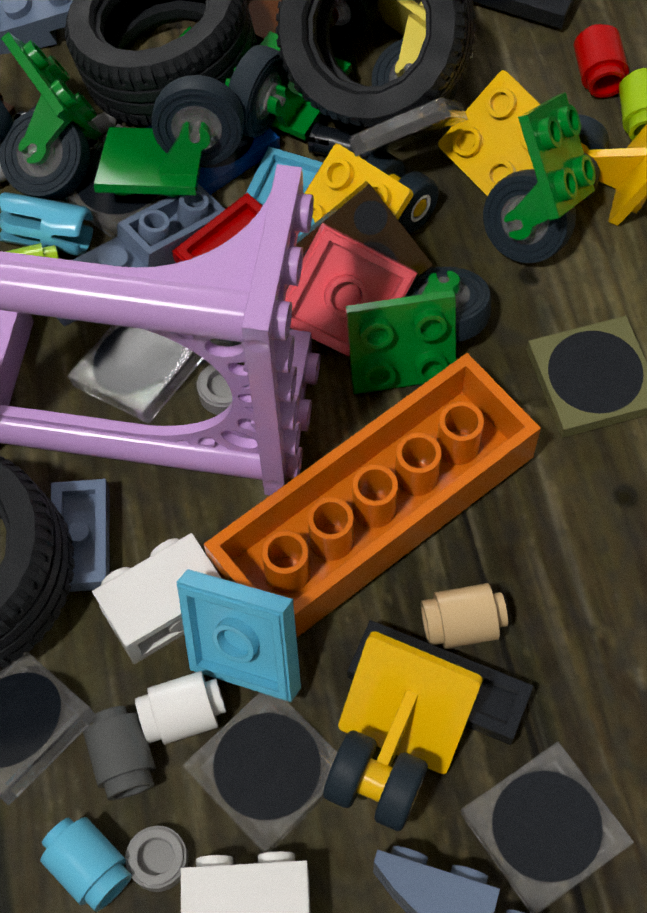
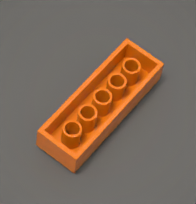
M466 353L205 542L206 555L222 579L293 599L297 638L532 459L541 428Z

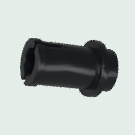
M318 122L312 128L310 137L318 139L315 142L309 141L308 150L311 154L328 156L332 147L335 144H340L364 160L371 155L373 137L365 135V130L358 128L354 133L325 126Z

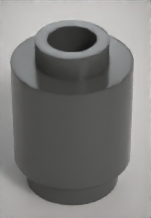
M116 706L94 714L91 717L93 724L84 729L83 735L98 788H105L109 801L128 798L152 788L154 781L151 773L156 770L149 743L143 733L138 713H127L125 706Z

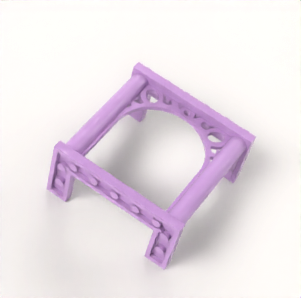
M277 164L269 197L251 222L224 244L186 261L156 267L136 268L0 251V443L263 480L265 495L273 494L287 484L289 478L293 479L298 476L301 471L303 448L299 447L301 431H308L312 409V400L305 399L307 385L317 384L320 369V354L312 353L311 332L290 329L292 302L285 301L288 285L298 286L301 277L303 248L296 247L299 232L309 233L313 216L314 197L311 194H304L302 167ZM31 314L140 328L156 333L181 344L205 359L226 380L232 393L230 406L219 415L202 422L177 426L145 425L9 406L34 322ZM215 338L242 343L235 346H220L209 340Z

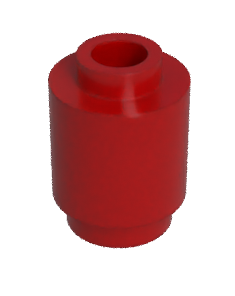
M605 24L591 25L576 37L573 44L583 86L589 90L591 95L598 98H606L619 93V84L629 74V67L618 29Z

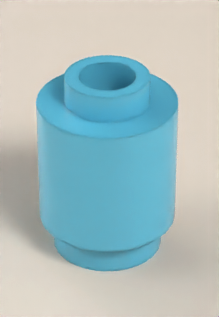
M69 817L65 818L53 827L42 841V845L46 850L40 862L79 905L87 903L95 912L100 911L113 901L132 878L131 873L124 867L126 859L87 817L80 818L75 822Z

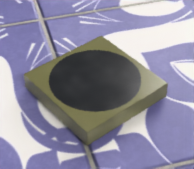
M626 315L528 341L526 351L561 438L647 416V361Z

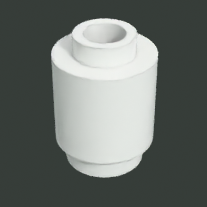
M202 671L147 688L148 694L135 698L140 724L148 743L162 740L163 744L166 745L218 728L216 715L226 713L217 679L205 681Z

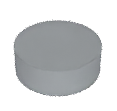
M211 364L208 365L198 377L197 391L202 406L207 411L219 415L230 406L232 393L222 375Z
M151 826L138 832L130 841L125 855L126 868L131 873L132 879L143 889L152 892H162L176 886L181 881L180 868L188 867L189 863L188 851L181 837L172 829L164 826Z

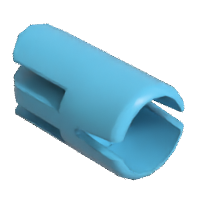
M10 192L0 194V209L2 211L0 213V227L2 229L0 232V242L21 246L42 243L43 248L55 245L58 253L81 256L86 253L92 239L93 228L82 223L83 220L93 221V215L89 208Z

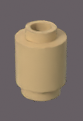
M489 583L434 592L433 599L421 600V613L427 642L431 645L442 644L444 649L499 640V628L508 626V614L503 594L501 592L493 594Z

